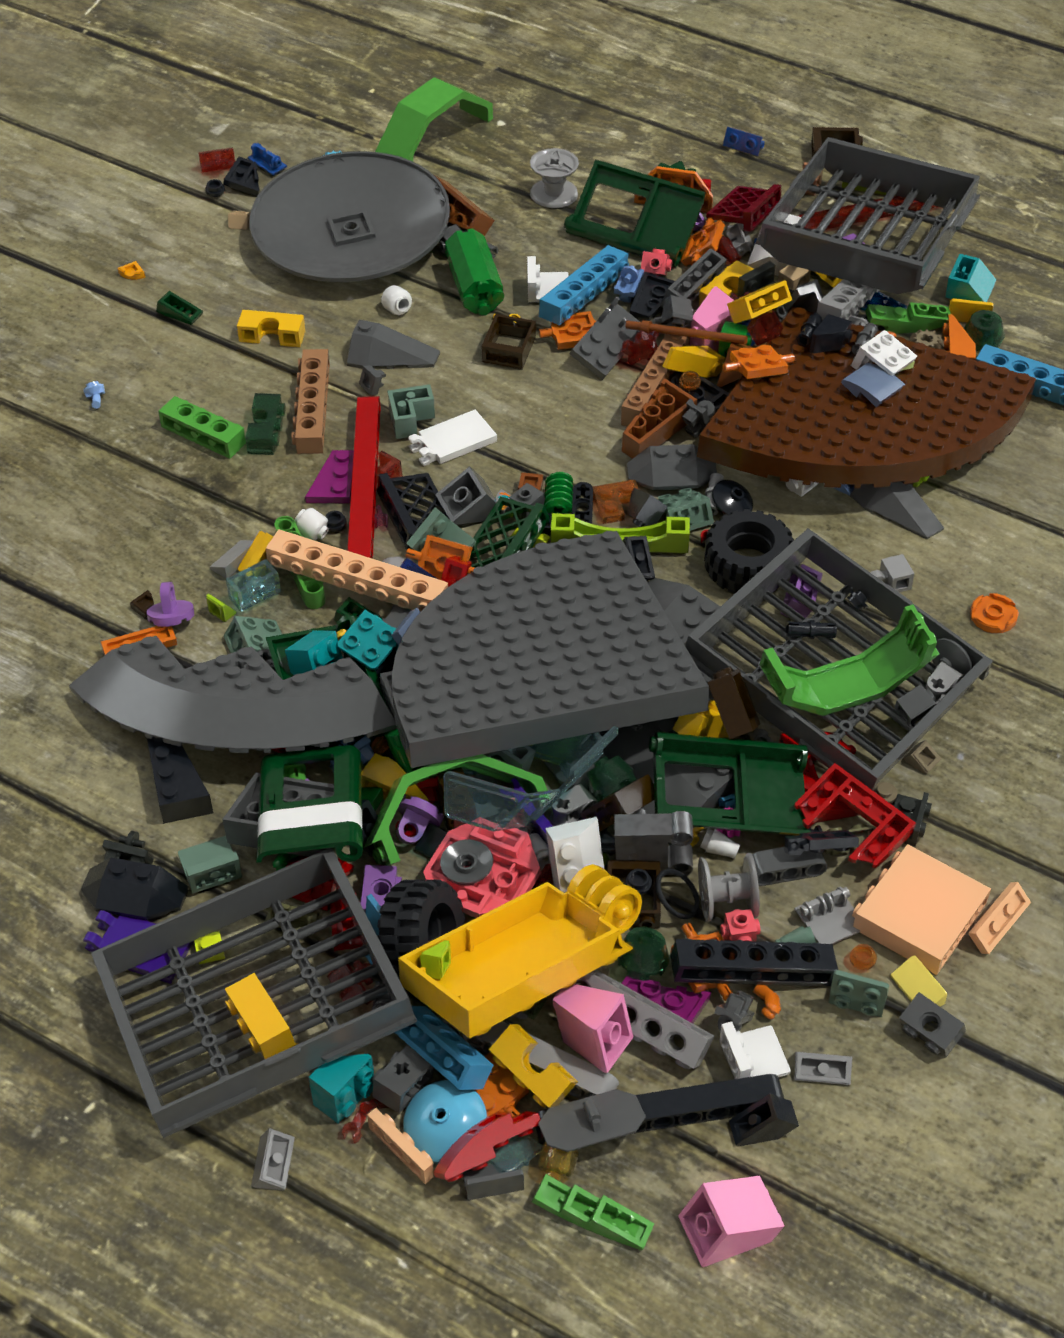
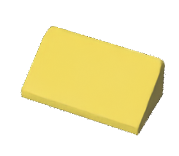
M915 955L907 959L890 975L910 1001L920 992L940 1007L945 1004L947 992Z

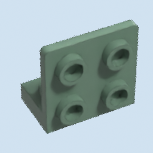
M691 488L679 490V494L672 496L671 494H665L658 497L660 502L668 506L665 510L666 519L667 517H690V531L714 523L710 499L700 492H696Z
M434 508L406 544L412 549L421 552L427 535H433L470 547L475 545L476 540L448 519L437 508Z
M234 616L223 637L230 653L251 646L258 652L263 649L269 650L266 637L282 635L275 620Z
M226 836L178 851V856L192 894L242 877L239 858L236 851L233 852L230 844L227 843Z
M835 970L828 1003L834 1004L839 1008L860 1011L868 1016L882 1017L890 985L885 982Z

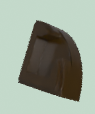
M148 590L130 602L131 608L147 620V610L154 605L152 594Z

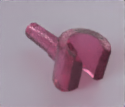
M377 505V514L374 515L375 528H378V526H386L388 528V514L383 513L381 506Z

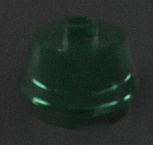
M990 310L975 312L964 326V330L975 342L976 351H981L985 344L998 348L1005 338L1001 317Z
M619 755L609 760L607 756L593 763L595 768L586 773L590 794L593 793L597 802L637 780L633 773L634 769Z
M638 927L629 931L623 941L632 946L633 949L618 957V966L622 965L627 970V975L637 980H649L650 976L657 974L662 976L670 962L664 936L657 930L647 927Z

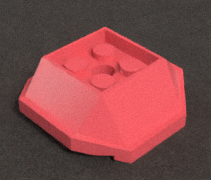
M481 815L473 819L472 822L447 832L425 867L423 874L425 880H441L448 883L457 892V898L462 902V912L477 918L530 891L540 876L541 870L527 832ZM466 839L476 840L485 844L492 853L493 866L490 873L483 880L474 884L463 885L450 881L441 870L440 859L442 853L454 842Z

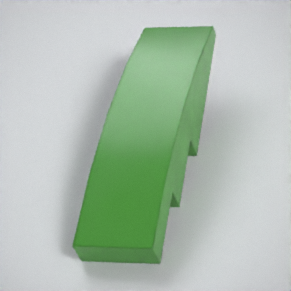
M547 1174L542 1178L531 1201L556 1216L586 1230L639 1250L644 1249L655 1224L605 1195L598 1198L575 1184L570 1188Z

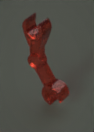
M375 1098L368 1102H362L353 1121L343 1126V1139L347 1137L348 1132L356 1131L353 1136L354 1144L359 1142L362 1137L361 1128L367 1119V1114L375 1108L383 1109L388 1108V1106Z

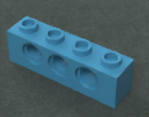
M411 1006L417 1022L395 1033L459 1090L483 1089L493 1064L426 1006Z

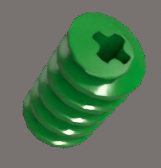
M565 472L552 473L545 480L544 505L547 513L569 514L572 510L573 478Z

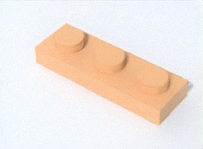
M1010 882L968 933L981 954H989L1031 903L1018 882Z
M377 1108L367 1114L369 1129L424 1184L434 1178V1162L427 1152H420L414 1146L413 1139L406 1132L401 1133L388 1114L385 1113L383 1115Z

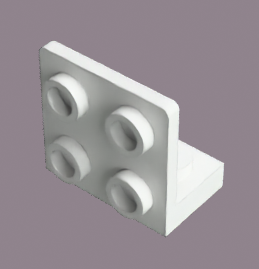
M527 256L528 302L539 303L544 295L568 277V272H540V265H536V256Z
M884 330L859 348L851 366L857 370L868 362H874L889 375L894 376L917 358V355Z
M732 1022L721 1025L720 1044L734 1079L765 1074H776L778 1077L790 1074V1067L772 1026L741 1033L735 1030Z

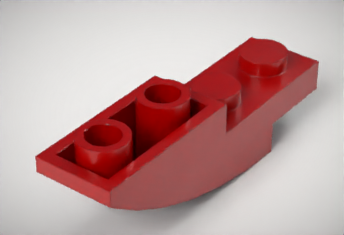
M498 1111L486 1117L466 1131L448 1149L433 1171L434 1176L447 1182H452L463 1177L462 1172L469 1169L478 1170L488 1165L487 1161L496 1157L493 1148H499L508 1144V1139L516 1135L522 1137L531 1134L534 1131L533 1128L538 1126L540 1121L539 1114L525 1111L511 1117L510 1113Z

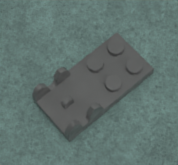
M618 297L605 309L596 323L569 353L601 380L607 376L642 334L639 330L626 329L625 324L627 320L640 321L618 305L620 300Z

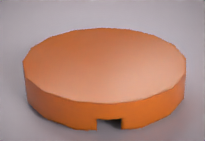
M997 593L977 597L973 601L970 611L973 623L983 631L990 633H1004L1011 630L1016 625L1019 614L1015 603L1011 599Z

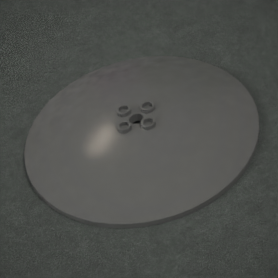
M339 152L301 162L272 179L258 194L253 203L249 218L250 231L255 246L269 262L288 273L323 282L364 281L402 270L429 253L437 245L447 229L450 207L443 185L431 172L417 163L399 156L379 152Z

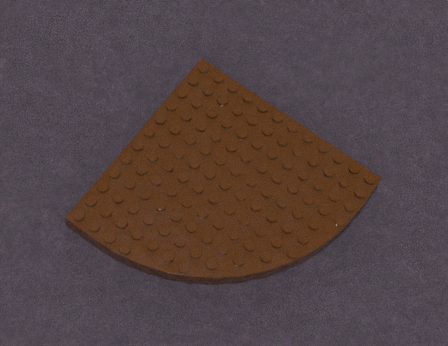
M792 307L765 345H771L779 355L793 353L795 362L787 363L788 373L752 379H746L743 375L701 432L697 457L765 478L768 475L780 477V481L789 482V479L803 481L802 485H810L811 482L824 483V487L841 488V484H853L854 488H860L861 484H872L873 487H888L891 485V482L902 481L903 484L919 482L920 478L930 476L933 479L946 475L947 470L954 468L957 471L966 463L972 464L980 460L984 453L992 452L996 445L1001 444L1005 437L1012 433L1031 400L1036 378L1025 373L1010 371L1005 367L993 366L984 361H976L964 355H956L944 349L932 348L923 343H915L903 337L894 336V338L915 353L917 358L914 360L913 368L902 370L895 374L905 384L903 388L878 407H875L863 394L856 398L841 383L844 378L856 371L851 366L856 356L852 352V347L856 343L857 335L863 331L864 326L851 325V330H853L852 339L841 350L810 353L811 341L808 346H800L797 343V337L801 332L802 325L814 313L806 311L804 308ZM877 331L874 337L880 334L882 331Z

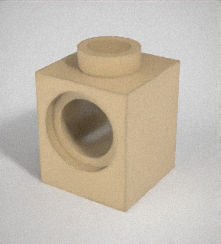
M788 265L779 271L778 282L786 280L788 288L796 290L797 286L810 282L811 271Z

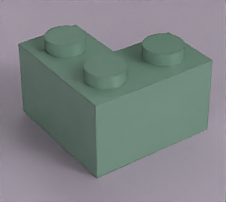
M430 384L387 391L389 413L396 439L407 438L412 434H417V421L435 418L434 397Z

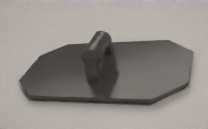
M615 1089L551 1107L544 1114L538 1125L547 1146L570 1152L635 1133L646 1118V1115L636 1095Z

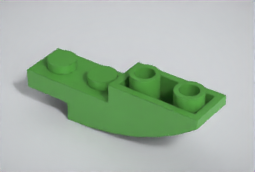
M912 302L909 303L907 309L868 304L865 310L869 323L884 326L885 331H891L896 334L916 333L918 330L925 331L927 329L929 331L943 327V323H947L948 316L951 314L947 306Z

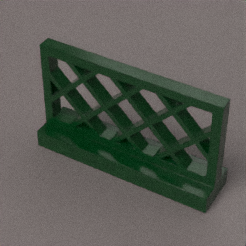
M500 497L474 536L476 543L472 548L470 559L477 557L478 563L472 564L471 567H484L512 554L531 549L550 520L545 505L536 503L535 506ZM504 505L512 507L511 511L500 515L499 512ZM524 512L530 513L527 518L518 519L517 515ZM515 516L516 522L506 526L503 525V520ZM500 522L501 528L488 531L492 524ZM519 528L516 535L507 537L506 532ZM504 534L505 539L492 543V537ZM489 540L490 545L477 549L479 542ZM508 546L504 553L496 555L495 549ZM490 551L493 552V557L481 561L480 555Z

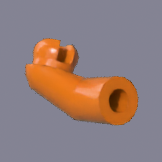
M757 984L753 992L765 1002V1007L762 1008L761 1013L770 1020L774 1019L775 1015L781 1011L780 998L766 985Z

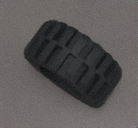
M744 509L743 512L733 511L730 515L725 514L720 517L719 521L716 520L707 532L704 557L705 569L709 573V577L714 582L717 581L719 587L722 589L727 588L728 592L735 594L794 541L790 529L780 519L776 520V517L770 513L766 515L763 511L757 510V512H752L750 509ZM749 548L758 550L764 554L756 557H748L740 555L734 551L738 549Z
M403 880L393 886L384 898L385 903L381 906L379 912L381 916L377 924V928H379V935L377 937L399 980V957L464 925L465 913L462 912V902L457 898V892L445 881Z

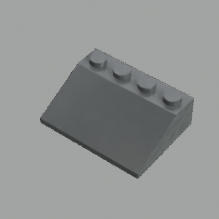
M256 772L222 819L228 844L257 848L260 773ZM284 777V802L327 798L334 795V784ZM328 848L289 852L287 854L310 857Z

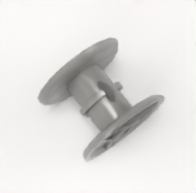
M558 148L545 149L534 154L530 160L531 169L536 174L542 176V180L532 186L530 190L531 199L536 204L547 208H562L576 201L578 197L577 188L572 182L567 181L566 177L577 170L579 165L578 158L573 153Z
M748 852L744 857L743 873L730 874L729 871H724V875L715 876L710 875L707 861L703 857L699 858V893L705 921L709 923L713 918L714 902L727 901V903H733V900L746 899L747 907L752 910L753 917L757 918L760 909L759 884L752 854Z

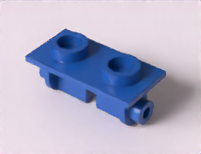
M727 127L723 146L758 156L760 148L763 149L765 141H762L763 137Z
M259 143L252 144V155L247 157L248 160L257 162L259 167L271 175L287 167L278 155L270 151L266 152V149Z

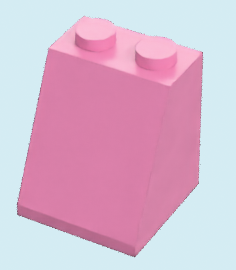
M718 287L712 288L694 313L691 329L721 332L725 321L733 322L727 303L734 300ZM690 337V346H708L718 352L719 341Z
M577 984L568 988H561L555 994L553 1007L556 1011L563 1042L599 1070L608 1073L633 1039L624 994Z
M760 1176L703 1183L678 1215L701 1267L709 1266L768 1244L774 1240L784 1227L781 1216L777 1212Z

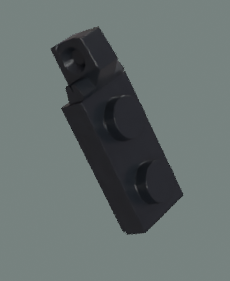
M848 830L800 833L799 836H785L784 852L790 855H801L804 851L823 853L825 849L848 851L851 847H859V838Z

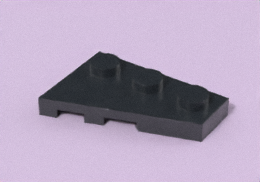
M645 272L629 313L637 320L650 321L663 309L660 306L667 289L675 281Z

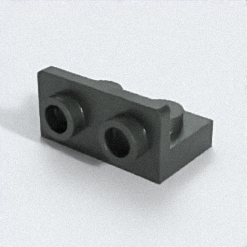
M769 261L740 276L737 297L741 298L765 286L776 283L774 282L776 265Z
M924 792L922 800L897 794L894 807L916 822L913 834L903 844L916 847L918 837L923 838L927 823L922 822L923 817L929 818L932 803L927 802L929 793Z

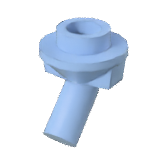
M93 381L86 384L83 391L86 398H92V407L97 409L101 405L100 395L105 393L104 384Z

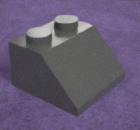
M470 466L435 494L449 519L456 525L484 521L497 503L496 498L484 479Z

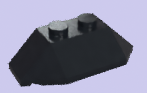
M111 857L89 869L81 888L82 894L87 898L95 911L99 912L102 910L110 914L142 920H149L171 911L181 910L189 891V886L161 866Z

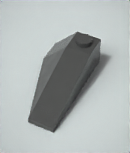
M359 320L352 332L347 366L362 369L363 366L371 365L373 368L374 366H387V369H394V365H406L408 368H430L435 366L440 350L380 323Z
M902 481L891 482V485L888 487H873L872 484H861L860 488H854L850 494V497L865 510L877 512L883 515L884 519L888 521L893 520L903 525L904 529L925 539H929L944 530L943 525L911 484H903Z

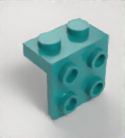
M364 610L341 637L337 645L341 651L370 670H377L392 650L395 652L398 650L399 645L391 636L397 628L391 627L377 615Z

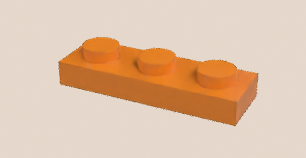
M154 626L101 641L104 655H106L113 649L119 648L124 644L141 641L145 637L157 636L166 648L177 645V640L172 626Z

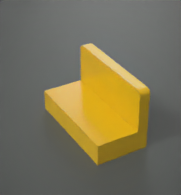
M951 299L949 310L951 315H954L959 322L990 325L993 303Z
M259 531L238 566V571L260 583L270 566L267 561L266 547L274 536L267 532Z

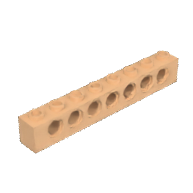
M279 529L266 547L268 564L274 567L282 568L295 574H301L317 581H323L339 588H345L358 594H364L380 601L389 602L402 608L411 610L418 608L421 612L434 598L448 588V582Z

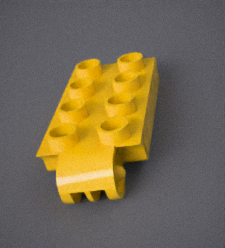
M593 864L585 866L572 878L565 893L546 882L399 957L400 982L407 991L469 1039L474 1036L483 1035L497 1023L517 1012L529 1010L539 1000L561 988H568L574 985L579 978L601 966L614 963L618 957L632 950L633 947L622 940L621 934L631 928L637 920L642 906L641 895L631 886L624 885L617 877L610 876L600 866ZM447 940L450 943L451 964L441 980L432 978L426 974V968L421 967L420 955L425 950Z

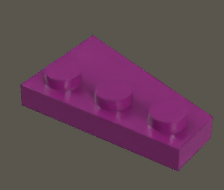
M332 450L305 496L306 503L350 504L354 450Z
M628 975L621 983L691 1023L695 1022L710 1000L711 992L701 991V994L686 991L687 987L677 986L676 989L664 987L657 981Z

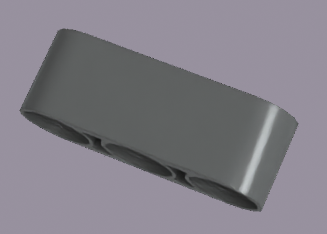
M785 847L752 854L759 886L816 877L827 870L823 853L804 851L801 855H790L784 852Z

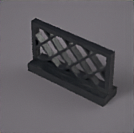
M388 473L379 474L377 493L406 551L408 548L412 549L406 543L434 508H437L449 519L435 495L438 493V490L429 473L390 478ZM425 481L427 485L424 488L415 483ZM402 485L406 487V489L403 491L401 489L396 488L395 486ZM412 489L421 494L419 496H415L413 494H410L409 491ZM427 495L434 498V501L430 502L423 499V497ZM403 499H408L410 501H413L414 503L411 506L409 504L404 503ZM418 504H420L425 507H428L427 511H423L416 507ZM411 513H413L418 516H421L422 518L420 520H416L414 518H411L410 515Z

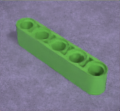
M281 516L275 520L276 532L279 529L301 536L294 519L290 516ZM291 572L305 605L310 609L321 608L325 604L323 582Z

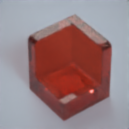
M771 310L752 319L747 330L756 345L759 346L779 337L783 326L775 312Z
M380 451L378 453L380 465L376 469L377 483L379 474L388 473L390 478L402 477L401 461L384 451Z

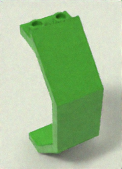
M433 77L398 102L375 152L399 156L413 162L414 153L429 123L459 101L461 110L486 122H490L493 119V103L460 87Z
M912 604L904 607L899 623L892 631L859 655L803 671L783 665L772 647L763 651L759 665L782 704L825 716L884 697L940 653L936 649L937 640L935 634L929 630L922 614L918 613Z
M483 754L435 763L407 773L394 781L364 848L370 845L374 846L372 850L373 858L376 864H381V866H390L401 861L389 832L390 823L407 788L435 777L438 773L462 767L512 785L511 779L515 778L537 807L552 801L543 777Z

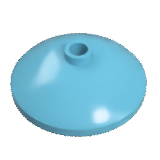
M443 1080L427 1085L412 1098L404 1115L403 1127L404 1132L413 1139L414 1146L420 1152H427L433 1162L438 1164L448 1149L466 1131L488 1116L485 1104L475 1090H459L449 1080ZM440 1112H446L444 1118H437V1115Z

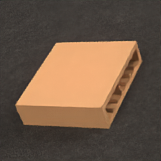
M907 844L902 852H896L891 861V867L889 869L885 868L882 871L877 886L872 885L869 888L865 902L863 904L858 903L852 914V917L855 918L853 927L860 930L861 934L906 959L915 955L928 971L938 975L987 905L991 888Z

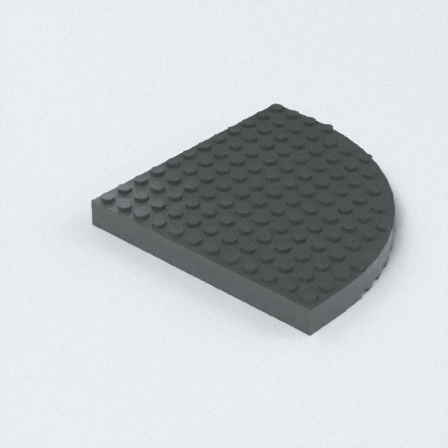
M606 531L596 535H583L573 539H561L558 542L549 544L538 543L534 548L512 554L484 567L474 568L472 573L455 582L434 598L413 620L402 637L392 670L394 717L399 737L411 768L708 711L709 686L617 531Z

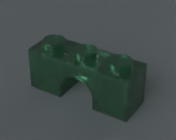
M255 393L252 404L254 423H248L245 437L248 454L274 455L275 446H279L280 435L278 431H282L283 427L281 416H285L286 406L285 403H282L281 394Z

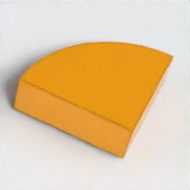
M136 261L118 268V274L126 279L137 280L146 278L145 272Z

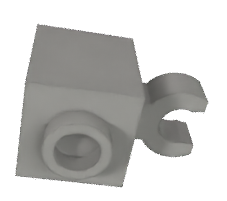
M903 554L882 559L880 570L870 572L898 592L912 589L915 573Z

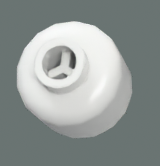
M393 285L385 289L381 302L383 307L392 314L403 315L410 309L412 297L405 289Z
M313 508L302 509L294 520L300 534L305 538L315 541L318 538L323 539L328 533L329 528L326 527L328 519Z

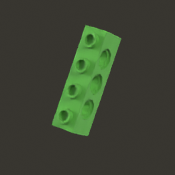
M174 396L158 411L161 427L229 459L246 444L244 427L221 416H217L204 408L191 404L187 400Z

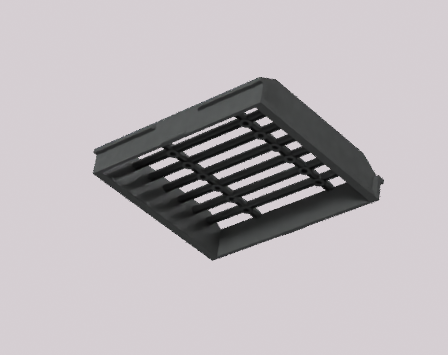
M828 137L763 221L761 234L757 238L756 244L761 245L777 261L810 271L845 279L894 294L923 290L943 258L944 250L955 232L961 229L978 202L980 195L976 193L980 176ZM824 168L832 174V177L825 186L813 185V182ZM838 181L849 183L843 191L832 190ZM857 185L868 188L861 196L851 195ZM807 190L818 194L797 224L792 225L784 222ZM876 190L886 193L880 201L870 200ZM895 195L905 198L900 206L889 205ZM826 197L837 199L816 229L804 228ZM914 200L925 203L920 211L908 210ZM845 202L856 204L836 234L829 235L823 233ZM933 205L944 208L939 216L927 215ZM864 207L875 209L855 239L848 240L843 238ZM955 209L950 219L946 220L951 211ZM883 212L895 214L875 244L867 245L862 243ZM902 217L914 219L894 250L882 249ZM922 222L933 224L914 255L907 256L901 254ZM941 227H944L943 230L941 231V233L939 234L938 238L936 239V241H935L934 244L932 245L931 249L929 250V252H928L927 255L925 256L924 260H922L921 258L923 257V255L925 254L926 250L928 249V247H929L930 244L932 243L933 239L935 238V236H936L937 233L939 232L940 228H941Z
M807 528L690 633L685 647L698 669L711 679L714 678L712 674L731 666L732 671L738 669L736 665L713 649L719 641L755 666L756 669L752 673L746 674L740 669L755 711L799 745H806L808 753L826 767L830 768L836 763L874 791L876 784L962 698L975 680L980 678L983 681L988 676V671L993 661L914 605L918 613L922 614L929 630L935 634L936 640L947 638L955 641L967 652L972 664V669L917 724L914 723L909 727L898 711L882 700L883 697L863 703L861 706L847 708L846 710L852 714L847 720H841L833 713L825 716L820 715L837 728L832 735H827L793 708L782 704L777 696L757 682L764 675L759 665L761 659L729 636L728 633L736 627L764 649L773 647L780 661L788 667L808 671L806 667L787 654L794 646L820 666L832 662L801 640L803 637H787L786 628L758 608L763 601L770 603L794 622H808V620L820 622L824 619L828 623H836L837 629L865 650L871 647L873 643L830 613L836 606H839L881 638L888 634L889 631L845 600L851 590L855 593L860 590L867 597V602L897 624L904 607L913 604L904 595L882 582ZM808 558L845 586L840 591L834 592L801 568L800 565ZM795 574L828 598L829 601L825 605H820L787 580ZM780 587L815 614L811 618H804L772 593ZM749 614H752L786 641L782 645L776 646L743 620ZM816 637L844 659L856 656L833 638ZM929 662L922 668L932 674L937 666ZM915 674L906 679L915 687L920 684L924 688L926 687V682ZM898 686L890 692L898 699L906 694ZM875 706L908 730L909 733L901 739L867 713ZM859 721H862L895 747L886 754L853 729V727ZM846 735L880 762L872 769L838 742Z
M332 847L91 952L149 1109L163 1138L417 1022L409 998ZM329 880L333 881L336 887L335 891L290 911L284 910L281 904L282 901ZM339 900L342 901L345 907L297 930L290 923ZM268 907H272L275 914L274 918L184 958L180 956L178 947ZM348 918L351 919L354 925L352 928L307 948H303L299 941ZM278 927H281L284 933L283 936L194 976H189L186 968ZM358 936L363 943V946L316 967L311 966L309 963V958ZM287 945L292 950L291 955L200 996L196 995L193 988ZM167 952L170 964L118 986L114 975ZM367 955L370 956L373 962L372 965L328 985L321 986L318 982V977ZM298 964L301 969L300 974L265 990L270 998H274L307 983L310 993L277 1007L282 1017L316 1002L319 1012L290 1025L289 1028L292 1036L323 1022L326 1023L329 1030L230 1075L227 1066L255 1053L250 1044L226 1055H222L218 1046L244 1034L237 1025L214 1035L210 1026L232 1015L227 1007L205 1015L202 1006L226 996L225 988L255 973L260 981ZM176 973L178 978L176 984L126 1005L123 996ZM379 974L383 982L382 984L334 1006L329 1005L326 997ZM182 992L186 997L184 1003L135 1025L133 1024L131 1015ZM387 993L389 994L392 1002L344 1024H338L337 1016ZM192 1012L193 1022L141 1045L138 1035ZM198 1031L202 1036L201 1042L149 1065L146 1058L147 1054ZM208 1051L211 1058L210 1062L157 1086L153 1075ZM211 1073H217L219 1081L164 1105L161 1096Z

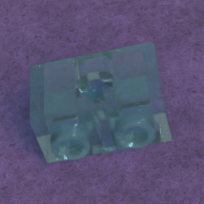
M267 559L226 579L229 599L240 612L281 592L279 574Z

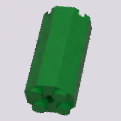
M473 228L467 229L468 232L463 233L462 230L456 231L445 242L448 264L463 307L474 314L485 316L490 311H493L505 297L501 279L485 236Z

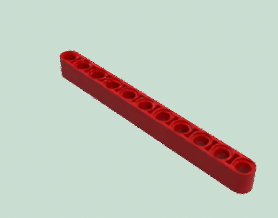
M379 396L357 397L348 551L372 559L381 415Z

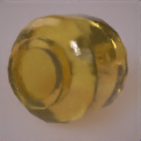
M545 1142L539 1157L538 1168L561 1182L562 1178L572 1177L579 1152L578 1150L562 1151L547 1146Z

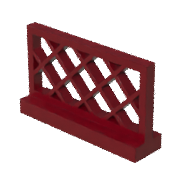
M773 184L768 190L737 186L706 213V219L712 218L717 221L743 224V231L751 232L770 214L780 201L781 185Z

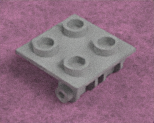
M838 887L830 893L826 892L823 896L819 895L816 899L809 902L806 901L794 908L806 927L810 926L817 943L834 944L860 932V930L853 927L855 918L852 917L854 908L847 900L850 897L847 887Z

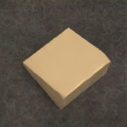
M230 212L228 214V227L231 229H248L251 212Z

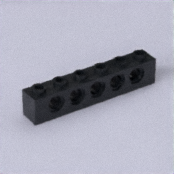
M685 938L675 939L670 954L674 982L832 986L834 971L838 970L833 944L752 942L742 940L721 941L715 939L691 940Z

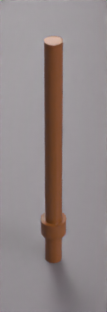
M627 320L625 324L626 329L639 330L645 334L654 332L738 344H747L748 337L744 335L659 325L645 320L642 322Z

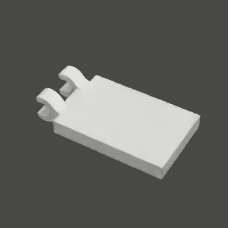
M475 409L421 430L419 435H410L408 439L412 444L408 446L413 453L419 451L422 456L419 458V461L423 466L429 465L436 460L442 464L497 442V434Z

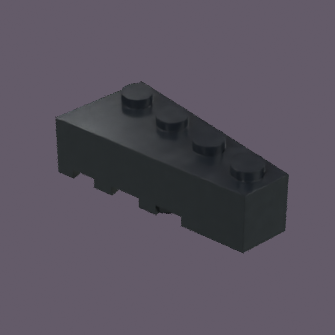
M147 738L163 824L213 814L210 794L183 746L164 743L163 738Z

